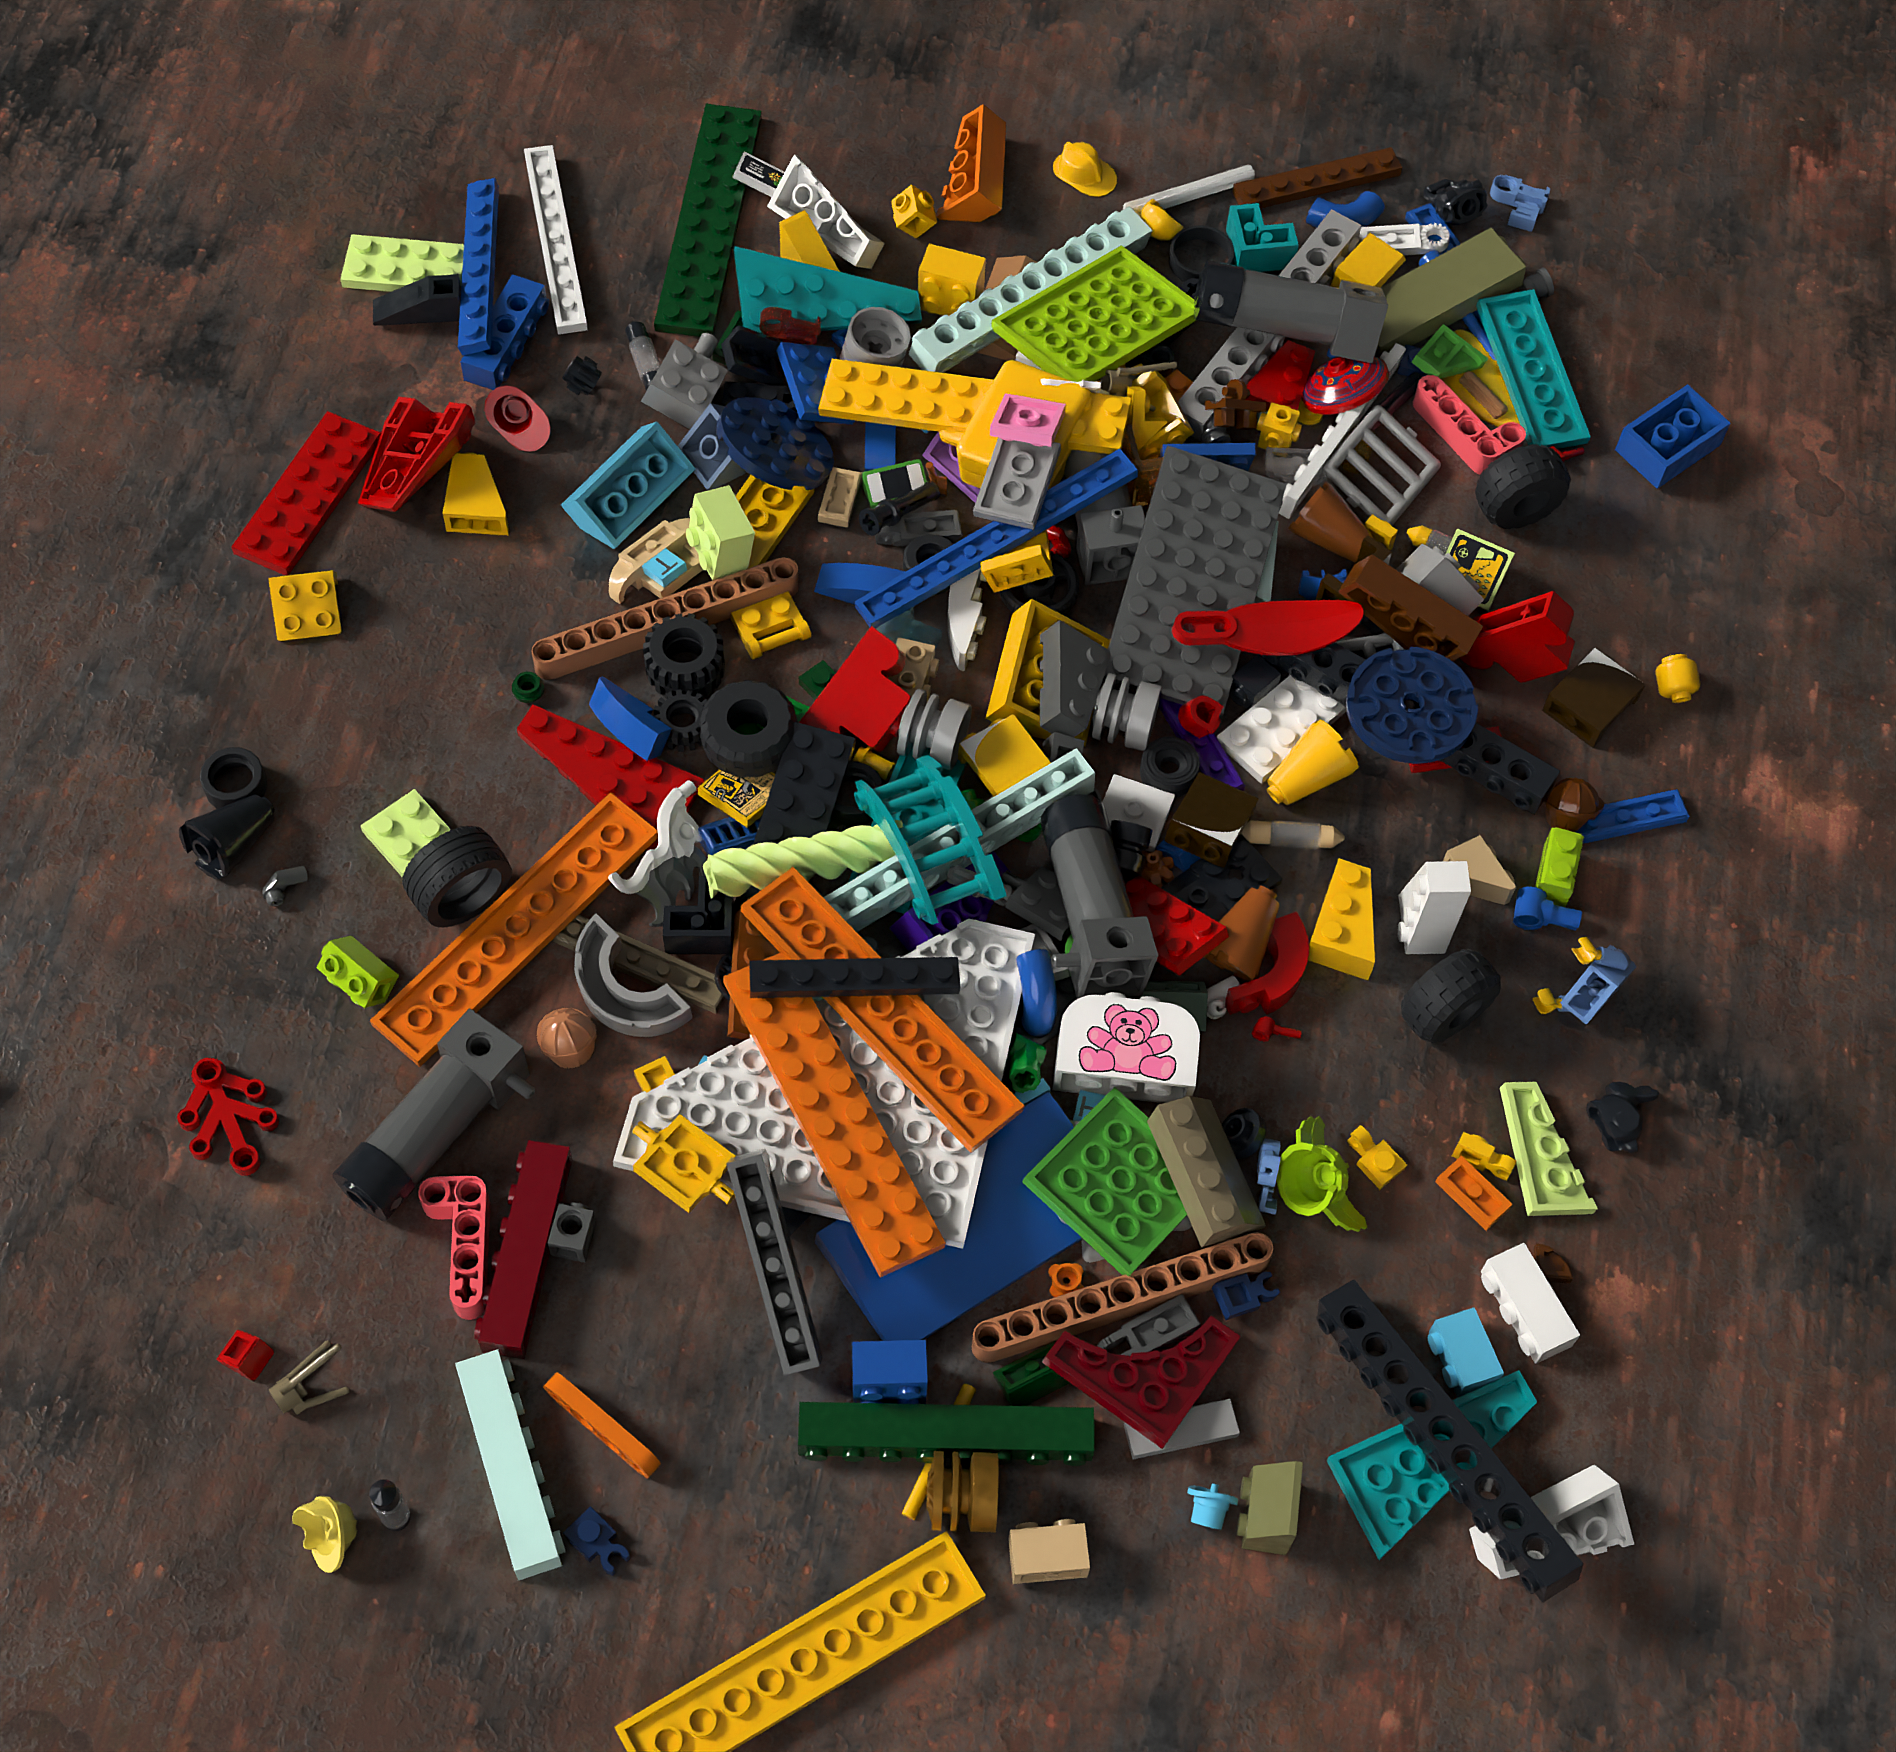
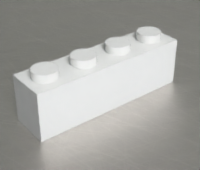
M794 154L767 207L785 219L805 210L826 247L856 267L871 269L885 243L855 222L803 161Z
M1595 1465L1530 1497L1576 1555L1591 1552L1593 1555L1607 1552V1547L1617 1544L1622 1547L1634 1545L1619 1483ZM1503 1522L1508 1528H1520L1516 1522ZM1477 1526L1469 1529L1477 1559L1501 1580L1519 1575V1572L1511 1562L1508 1564L1499 1556L1495 1547L1496 1543L1487 1532L1482 1533ZM1538 1551L1527 1552L1534 1559L1544 1558Z

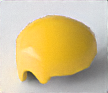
M1151 199L1143 207L1141 219L1152 229L1151 237L1160 241L1171 240L1183 229V226L1175 221L1154 199Z

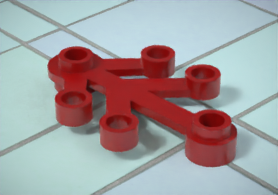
M203 1058L195 1064L192 1070L191 1077L195 1088L185 1108L179 1111L177 1121L185 1131L197 1129L201 1123L198 1112L207 1095L210 1094L213 1105L197 1137L192 1139L189 1144L191 1154L197 1160H205L211 1156L213 1152L211 1141L222 1122L233 1149L229 1160L234 1171L242 1176L251 1175L260 1167L261 1159L257 1150L253 1146L246 1144L235 1116L258 1123V1126L263 1131L276 1129L279 1125V1117L272 1108L266 1107L262 1109L227 1098L223 1089L225 1087L244 1092L250 1102L258 1103L264 1100L267 1095L266 1087L261 1080H248L227 1073L225 1065L220 1060ZM208 1073H216L213 1078L205 1080V1076ZM260 1087L259 1093L250 1094L252 1088ZM189 1115H194V1116H195V1117H194V1120H193L192 1122H190V1123H184V1122H183V1120H184V1118H185L186 1116H189ZM265 1116H273L271 1122L262 1123V1119ZM200 1144H206V1145H207V1147H206V1149H205L204 1151H202V1152H196V1151H195V1149H196V1147H197L198 1145H200ZM245 1159L253 1160L249 1166H241Z

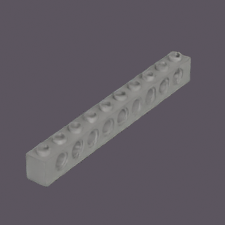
M1331 209L1279 276L1329 286L1331 277L1334 275L1337 267L1361 243L1362 239L1359 238L1361 225ZM1240 327L1235 329L1178 401L1194 431V434L1191 435L1192 437L1201 441L1202 433L1207 428L1214 426V411L1205 410V401H1220L1222 398H1225L1222 395V389L1232 379L1243 380L1247 385L1253 378L1252 375L1254 376L1256 371L1259 372L1268 362L1273 351L1277 353L1281 348L1285 336Z

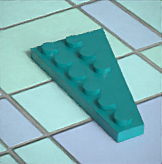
M734 247L743 327L765 335L848 329L851 318L858 311L869 307H882L894 311L904 319L906 324H918L922 321L919 293L916 290L749 249Z
M1520 1370L1452 1400L1491 1449L1537 1403ZM1402 1424L1337 1452L1326 1460L1379 1561L1450 1491L1449 1484L1441 1473L1437 1475L1432 1471L1427 1463L1426 1454L1418 1445L1414 1446L1407 1439ZM1444 1434L1434 1435L1437 1439L1441 1441L1450 1440V1438ZM1462 1462L1457 1464L1460 1468L1465 1470H1470L1473 1468L1468 1463Z

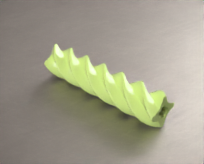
M894 820L899 829L903 827L901 820ZM877 824L873 827L860 825L848 828L843 832H821L813 835L811 838L792 837L778 844L764 842L752 845L747 849H724L714 855L708 854V859L703 864V870L708 881L711 899L718 892L730 897H738L744 894L751 885L762 890L792 867L807 881L815 874L832 880L839 877L847 868L864 874L874 868L878 862L883 863L896 854Z

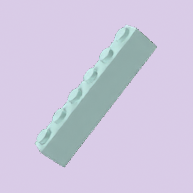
M497 1349L455 1363L518 1581L562 1566L559 1554L566 1551L560 1531L552 1532L548 1519L555 1517L549 1495L542 1497L538 1484L545 1482L539 1460L531 1462L528 1452L529 1449L535 1448L529 1426L521 1428L518 1416L525 1414L519 1392L511 1394L508 1382L515 1380L509 1359L502 1361Z

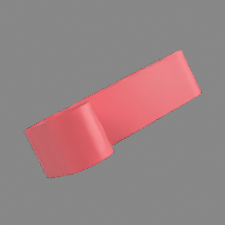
M1426 375L1419 380L1413 399V407L1475 473L1481 475L1491 462L1497 460L1506 452L1513 451L1515 448L1523 445L1526 431L1520 424L1507 422L1490 431L1442 379L1434 375Z
M476 1176L431 1177L423 1181L419 1186L418 1195L427 1216L437 1220L453 1219L450 1299L459 1317L466 1320L476 1319L483 1314L486 1305H483V1294L488 1277L490 1199L486 1185L482 1179ZM470 1193L481 1194L475 1201L467 1202L464 1200ZM435 1194L445 1195L439 1202H429L431 1196ZM469 1226L479 1227V1230L473 1235L462 1234ZM473 1259L478 1261L472 1269L461 1268L462 1264L467 1260ZM466 1285H469L473 1296L469 1298V1302L463 1303L467 1299Z

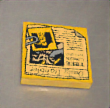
M718 770L698 787V795L748 828L763 815L775 774L770 772L760 777L743 778Z

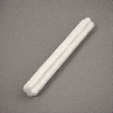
M1245 165L1126 202L1123 205V210L1130 206L1140 217L1143 207L1151 199H1154L1163 209L1233 188L1235 183L1254 179L1255 172L1251 165Z

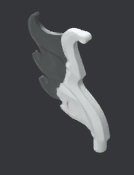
M687 780L679 788H673L664 799L657 817L658 846L656 849H650L646 852L634 875L629 880L622 879L616 872L608 876L609 881L619 891L625 894L635 893L653 906L656 919L649 923L651 927L663 926L664 906H676L675 901L680 890L684 891L685 900L691 899L694 892V867L698 868L699 876H705L703 864L707 861L706 857L694 845V843L701 842L703 839L698 830L699 826L688 814L685 806L686 798L696 791V786L690 780Z

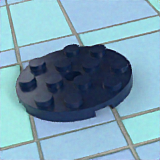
M754 397L737 398L725 406L717 421V436L719 440H724L729 447L727 454L742 469L770 485L787 490H792L793 486H804L806 490H812L821 486L826 481L834 465L833 451L824 435L814 426V421L800 420L798 413L788 408L780 400L770 401Z
M1410 647L1409 650L1392 651L1389 648L1370 656L1355 671L1346 696L1347 715L1359 738L1371 749L1391 760L1412 764L1439 761L1458 751L1472 733L1477 719L1478 704L1476 705L1473 694L1474 687L1460 667L1439 653L1419 647ZM1404 701H1416L1420 708L1406 710Z

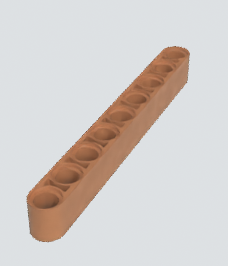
M778 558L537 641L531 650L535 673L545 680L556 679L643 649V643H646L645 637L648 632H652V626L655 623L662 624V619L667 616L673 619L675 614L682 613V617L695 614L696 619L700 620L704 617L708 620V624L712 625L731 618V612L789 591L792 597L798 592L799 588L798 565L790 558Z
M1250 1233L1134 1271L1130 1276L1125 1274L982 1321L975 1327L973 1332L972 1353L981 1362H995L1049 1344L1055 1340L1057 1341L1064 1331L1074 1336L1152 1310L1182 1294L1186 1299L1210 1291L1215 1283L1245 1273H1247L1248 1277L1258 1275L1268 1267L1274 1249L1272 1241L1262 1233ZM1257 1249L1262 1253L1263 1258H1252L1247 1250ZM1225 1260L1231 1268L1226 1270L1220 1269L1215 1265L1214 1261ZM1186 1270L1192 1271L1197 1275L1198 1279L1187 1280L1182 1276L1181 1272ZM1151 1281L1160 1282L1165 1289L1159 1292L1153 1291L1148 1286V1283ZM1125 1292L1130 1295L1132 1300L1123 1303L1118 1301L1114 1294ZM1092 1303L1099 1311L1089 1314L1082 1310L1081 1305ZM1051 1314H1058L1064 1318L1065 1322L1055 1325L1049 1322L1047 1317ZM1017 1325H1025L1030 1328L1031 1333L1027 1336H1020L1014 1332L1013 1328ZM984 1336H991L998 1343L993 1347H985L979 1340Z

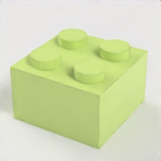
M730 485L696 493L693 506L689 511L690 523L689 528L686 529V537L689 545L695 547L702 569L708 571L712 581L748 569L755 531Z

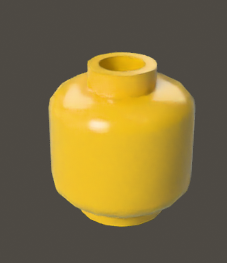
M1676 654L1663 658L1661 660L1662 663L1655 670L1659 694L1665 698H1671L1673 703L1691 700V694L1697 692L1701 685L1697 663L1692 659H1688L1686 654Z

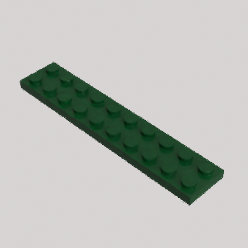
M705 104L654 321L655 331L700 337L702 333H709L714 336L747 188L746 184L732 177L744 152L754 156L762 120V110Z

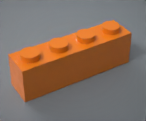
M984 104L962 117L954 147L958 153L953 161L950 162L948 170L952 174L950 184L945 185L943 188L944 206L938 208L936 215L939 220L982 222L1002 210L1006 122Z

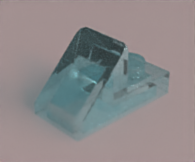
M914 607L876 628V630L895 644L898 637L935 645L936 650L942 638V630L914 620Z

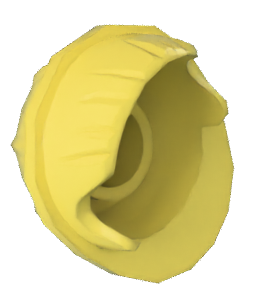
M317 1496L312 1502L294 1510L292 1522L304 1530L305 1539L303 1547L307 1550H312L318 1566L324 1572H335L342 1564L344 1552L356 1537L357 1521L354 1518L353 1511L347 1504L327 1496Z

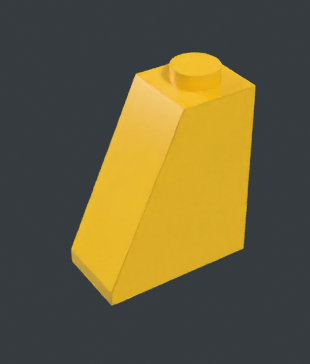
M805 210L779 222L781 258L840 272Z
M456 453L452 457L443 508V518L447 532L507 536L509 534L506 512L484 455Z

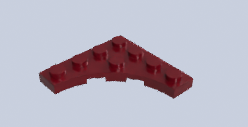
M1210 1316L1195 1333L1181 1341L1177 1346L1161 1352L1156 1350L1131 1353L1130 1356L1107 1353V1349L1091 1345L1064 1331L1047 1353L1042 1363L1163 1449L1241 1336L1213 1316Z

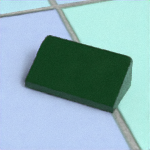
M1056 1340L993 1372V1376L1010 1406H1027L1070 1384V1382L1042 1363L1047 1353L1056 1343Z

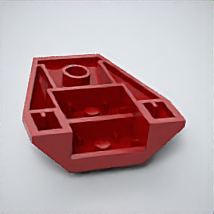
M398 397L384 422L358 504L362 507L396 512L469 440L471 430L476 423L471 407L464 403L449 402L444 413L431 411L416 398Z

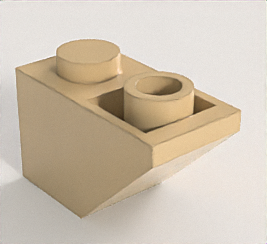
M1480 835L1447 850L1443 861H1467L1471 887L1470 896L1502 905L1510 902L1516 889L1514 878L1509 871L1503 869L1497 860L1493 847L1486 844Z

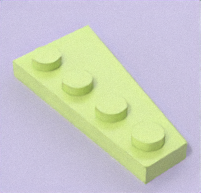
M1505 1082L1500 1087L1527 1215L1593 1214L1598 1208L1593 1198L1589 1199L1583 1187L1585 1181L1579 1169L1575 1170L1567 1154L1570 1150L1564 1138L1561 1139L1553 1125L1555 1119L1537 1082Z

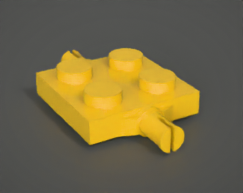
M681 1114L668 1127L660 1130L658 1133L643 1121L638 1122V1126L634 1127L632 1133L648 1145L645 1153L633 1165V1171L685 1211L690 1213L710 1193L715 1194L727 1205L731 1203V1200L735 1199L734 1190L721 1181L723 1175L728 1170L726 1163L735 1155Z

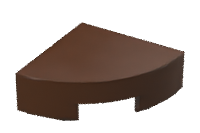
M1536 1243L1534 1246V1259L1547 1281L1571 1283L1573 1275L1568 1263H1565L1551 1247Z

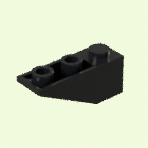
M459 274L427 276L373 299V326L459 321L461 301Z

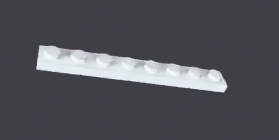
M553 146L524 149L558 335L587 331V322Z
M1398 343L1394 345L1389 353L1384 351L1380 356L1387 364L1389 379L1397 370L1406 351V348ZM1379 393L1365 404L1339 413L1335 421L1338 424L1336 427L1329 426L1321 440L1324 442L1323 445L1319 446L1316 444L1308 457L1310 463L1308 465L1302 464L1293 479L1296 481L1294 485L1290 483L1286 485L1279 514L1290 519L1323 473L1322 468L1348 438Z

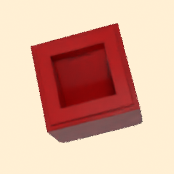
M237 1330L216 1360L245 1378L254 1381L269 1362L274 1351L259 1337Z

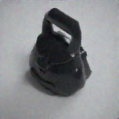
M1443 179L1426 186L1423 193L1424 198L1433 204L1436 214L1445 223L1452 224L1453 226L1465 224L1482 215V212L1488 206L1486 203L1487 192L1479 179L1458 182Z

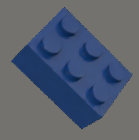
M1687 384L1625 426L1615 451L1658 489L1719 447L1731 423Z

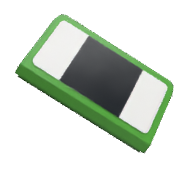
M920 459L862 473V486L870 508L878 506V503L883 499L894 500L927 482Z

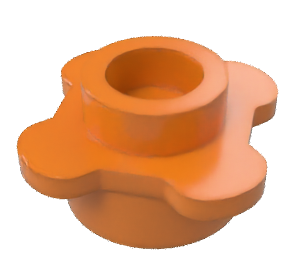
M1063 1263L1050 1266L1048 1274L1052 1278V1286L1049 1292L1052 1297L1055 1298L1085 1288L1081 1284L1083 1275L1081 1265L1077 1263ZM1068 1278L1070 1282L1066 1284L1063 1282V1279Z

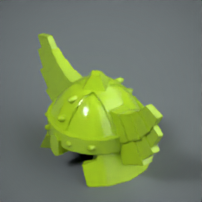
M1310 1116L1307 1120L1302 1121L1300 1128L1296 1130V1144L1290 1145L1280 1156V1165L1276 1179L1279 1194L1285 1204L1297 1214L1311 1216L1323 1211L1336 1226L1340 1225L1347 1231L1354 1230L1359 1232L1361 1228L1366 1229L1365 1217L1359 1214L1345 1194L1348 1188L1349 1175L1347 1168H1349V1165L1344 1162L1337 1151L1325 1145V1124L1321 1117L1318 1116L1314 1119Z

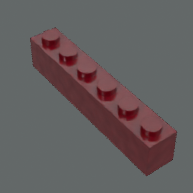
M528 1140L525 1152L520 1151L518 1155L516 1172L520 1174L517 1184H512L510 1187L508 1205L512 1206L509 1217H503L501 1222L500 1238H503L501 1250H495L493 1254L491 1270L495 1273L492 1284L487 1283L484 1290L483 1305H486L484 1317H479L475 1325L474 1339L478 1340L483 1353L498 1349L501 1356L525 1359L550 1256L547 1242L558 1205L563 1202L573 1161L570 1147Z

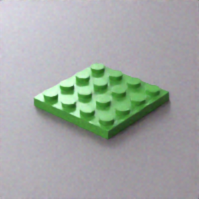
M1114 1087L1024 1177L1022 1183L1121 1275L1126 1274L1130 1276L1183 1221L1187 1213L1147 1123L1149 1118Z

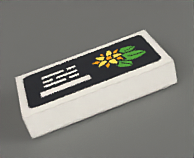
M744 152L732 178L772 197L785 172Z

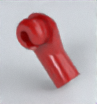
M1054 525L1048 528V540L1053 545L1050 552L1058 553L1063 558L1069 557L1071 545L1064 530Z

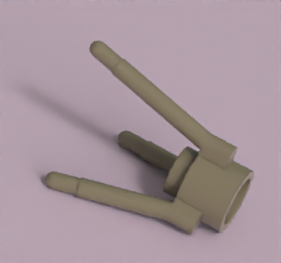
M1170 362L1106 370V375L1101 378V389L1109 392L1110 395L1127 397L1125 395L1127 386H1132V381L1139 377V375L1132 374L1176 368L1177 363ZM1150 404L1149 410L1155 411L1156 407Z
M325 1341L287 1376L269 1388V1392L284 1414L293 1409L296 1415L309 1407L349 1393V1388L344 1387L305 1401L302 1399L308 1393L301 1381L342 1349L341 1344L337 1343L326 1351L331 1346V1342Z

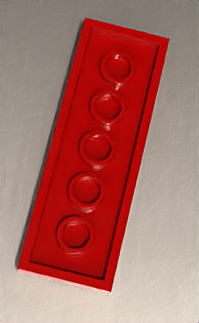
M327 411L231 546L233 554L288 576L376 450L381 432Z

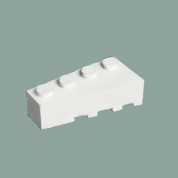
M1467 861L1425 862L1398 895L1401 922L1398 924L1399 942H1404L1405 954H1445L1471 893Z

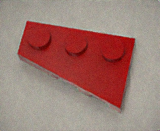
M1288 340L1246 385L1247 389L1250 390V396L1245 400L1266 402L1267 411L1272 402L1298 410L1315 351Z

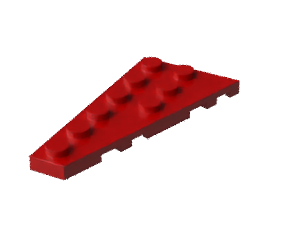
M532 704L517 727L518 736L543 759H548L558 769L559 773L567 780L570 779L579 788V791L595 806L611 792L656 830L659 809L673 788H679L687 780L694 783L696 791L686 798L687 802L685 803L686 810L689 812L698 797V787L704 783L703 778L657 758L646 761L623 743ZM658 839L655 842H653L647 848V850L656 849L658 846Z

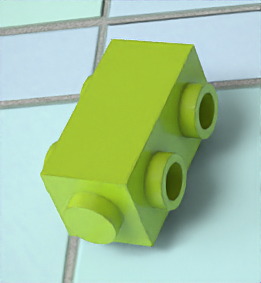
M353 936L329 941L322 949V957L316 967L327 977L330 983L341 988L350 996L355 1004L363 1008L385 1003L399 977L396 972Z

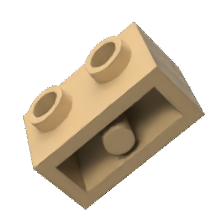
M898 637L896 645L904 653L905 666L898 675L890 676L888 679L911 697L917 689L925 690L928 702L931 692V685H928L929 678L936 677L939 666V659L935 658V645Z
M1063 1519L1053 1522V1526L1038 1527L1037 1523L1028 1522L1018 1524L1016 1529L1010 1530L1008 1543L1013 1584L1088 1577L1090 1562L1085 1523L1075 1524V1520Z

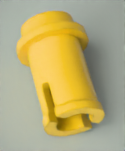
M861 746L853 758V761H858L872 767L878 772L880 778L886 782L891 778L896 763L873 753L871 747L864 748Z

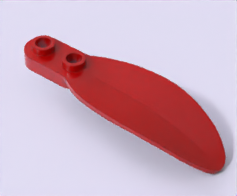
M1345 600L1259 602L1241 605L1226 612H1182L1175 618L1172 634L1179 643L1184 645H1227L1237 650L1261 655H1299L1319 650L1347 636L1362 621L1364 610L1359 603Z

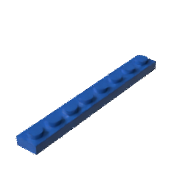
M495 178L478 180L468 184L458 333V349L462 356L491 349L499 185Z

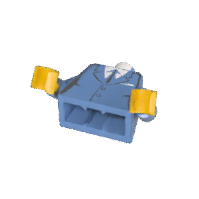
M1582 937L1578 940L1582 947L1571 948L1581 964H1591L1566 995H1560L1558 999H1554L1550 989L1544 988L1537 992L1538 997H1533L1532 999L1541 1014L1550 1013L1557 1008L1559 1012L1573 1013L1587 1025L1631 975L1636 965L1625 951L1611 945L1607 948L1598 947L1595 949L1588 937Z

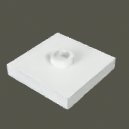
M1114 774L1102 803L1105 806L1110 825L1111 820H1121L1152 829L1149 849L1146 851L1153 852L1171 810L1175 794Z

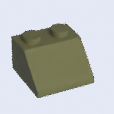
M1291 1461L1253 1466L1249 1477H1243L1240 1499L1246 1500L1245 1514L1239 1513L1237 1522V1536H1243L1242 1549L1281 1555L1287 1554L1297 1535L1303 1462Z

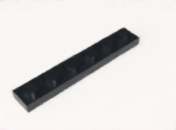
M958 957L749 961L750 998L960 993Z

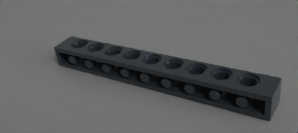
M1337 643L1299 655L1273 656L1258 654L1270 665L1279 667L1289 673L1294 679L1305 682L1317 689L1323 696L1331 697L1345 707L1347 691L1350 685L1346 681L1351 682L1355 671L1365 661L1362 657ZM1404 701L1406 710L1420 708L1416 701ZM1476 722L1470 737L1463 745L1464 748H1460L1454 754L1439 760L1456 769L1462 776L1470 777L1484 785L1490 792L1503 796L1513 802L1516 807L1527 810L1534 815L1552 790L1560 773V770Z
M1355 1279L1319 1299L1316 1319L1322 1331L1327 1335L1331 1334L1344 1359L1348 1362L1352 1361L1359 1369L1360 1377L1366 1387L1370 1390L1374 1389L1381 1397V1403L1388 1415L1391 1417L1396 1416L1403 1425L1404 1433L1410 1443L1414 1446L1418 1445L1426 1454L1427 1463L1432 1471L1437 1475L1441 1473L1448 1482L1449 1490L1458 1503H1464L1472 1513V1519L1477 1528L1482 1533L1487 1532L1496 1543V1550L1503 1561L1508 1564L1511 1562L1519 1572L1520 1581L1525 1589L1531 1594L1535 1593L1541 1602L1544 1603L1578 1581L1584 1565L1583 1562ZM1356 1324L1361 1328L1351 1329L1347 1325ZM1378 1351L1383 1355L1376 1357L1370 1355L1368 1352ZM1399 1378L1405 1383L1395 1384L1390 1379ZM1422 1406L1427 1411L1417 1412L1412 1407ZM1444 1434L1448 1436L1450 1440L1441 1441L1437 1439L1434 1435ZM1462 1462L1468 1463L1473 1469L1465 1470L1457 1464ZM1484 1491L1491 1492L1497 1498L1487 1499L1480 1493ZM1503 1522H1516L1520 1528H1508ZM1538 1551L1544 1558L1534 1559L1527 1552Z

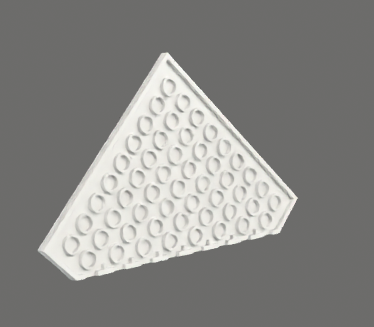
M967 919L957 924V928L942 936L939 934L918 945L916 950L903 957L897 956L895 958L958 957L960 975L959 994L918 996L1001 1081L1022 993L1016 958L1024 952L1031 951L1035 934ZM825 999L820 1001L814 1000L946 1242L945 1245L963 1249L988 1140L970 1153ZM751 1034L750 1038L735 1046L730 1045L707 1057V1061L692 1069L688 1067L664 1080V1084L647 1093L643 1091L632 1097L614 1156L613 1167L633 1171V1165L645 1153L648 1144L632 1133L634 1127L638 1126V1122L643 1121L658 1133L660 1130L668 1127L681 1114L735 1156L766 1148L781 1206L850 1222ZM727 1170L721 1181L733 1190Z

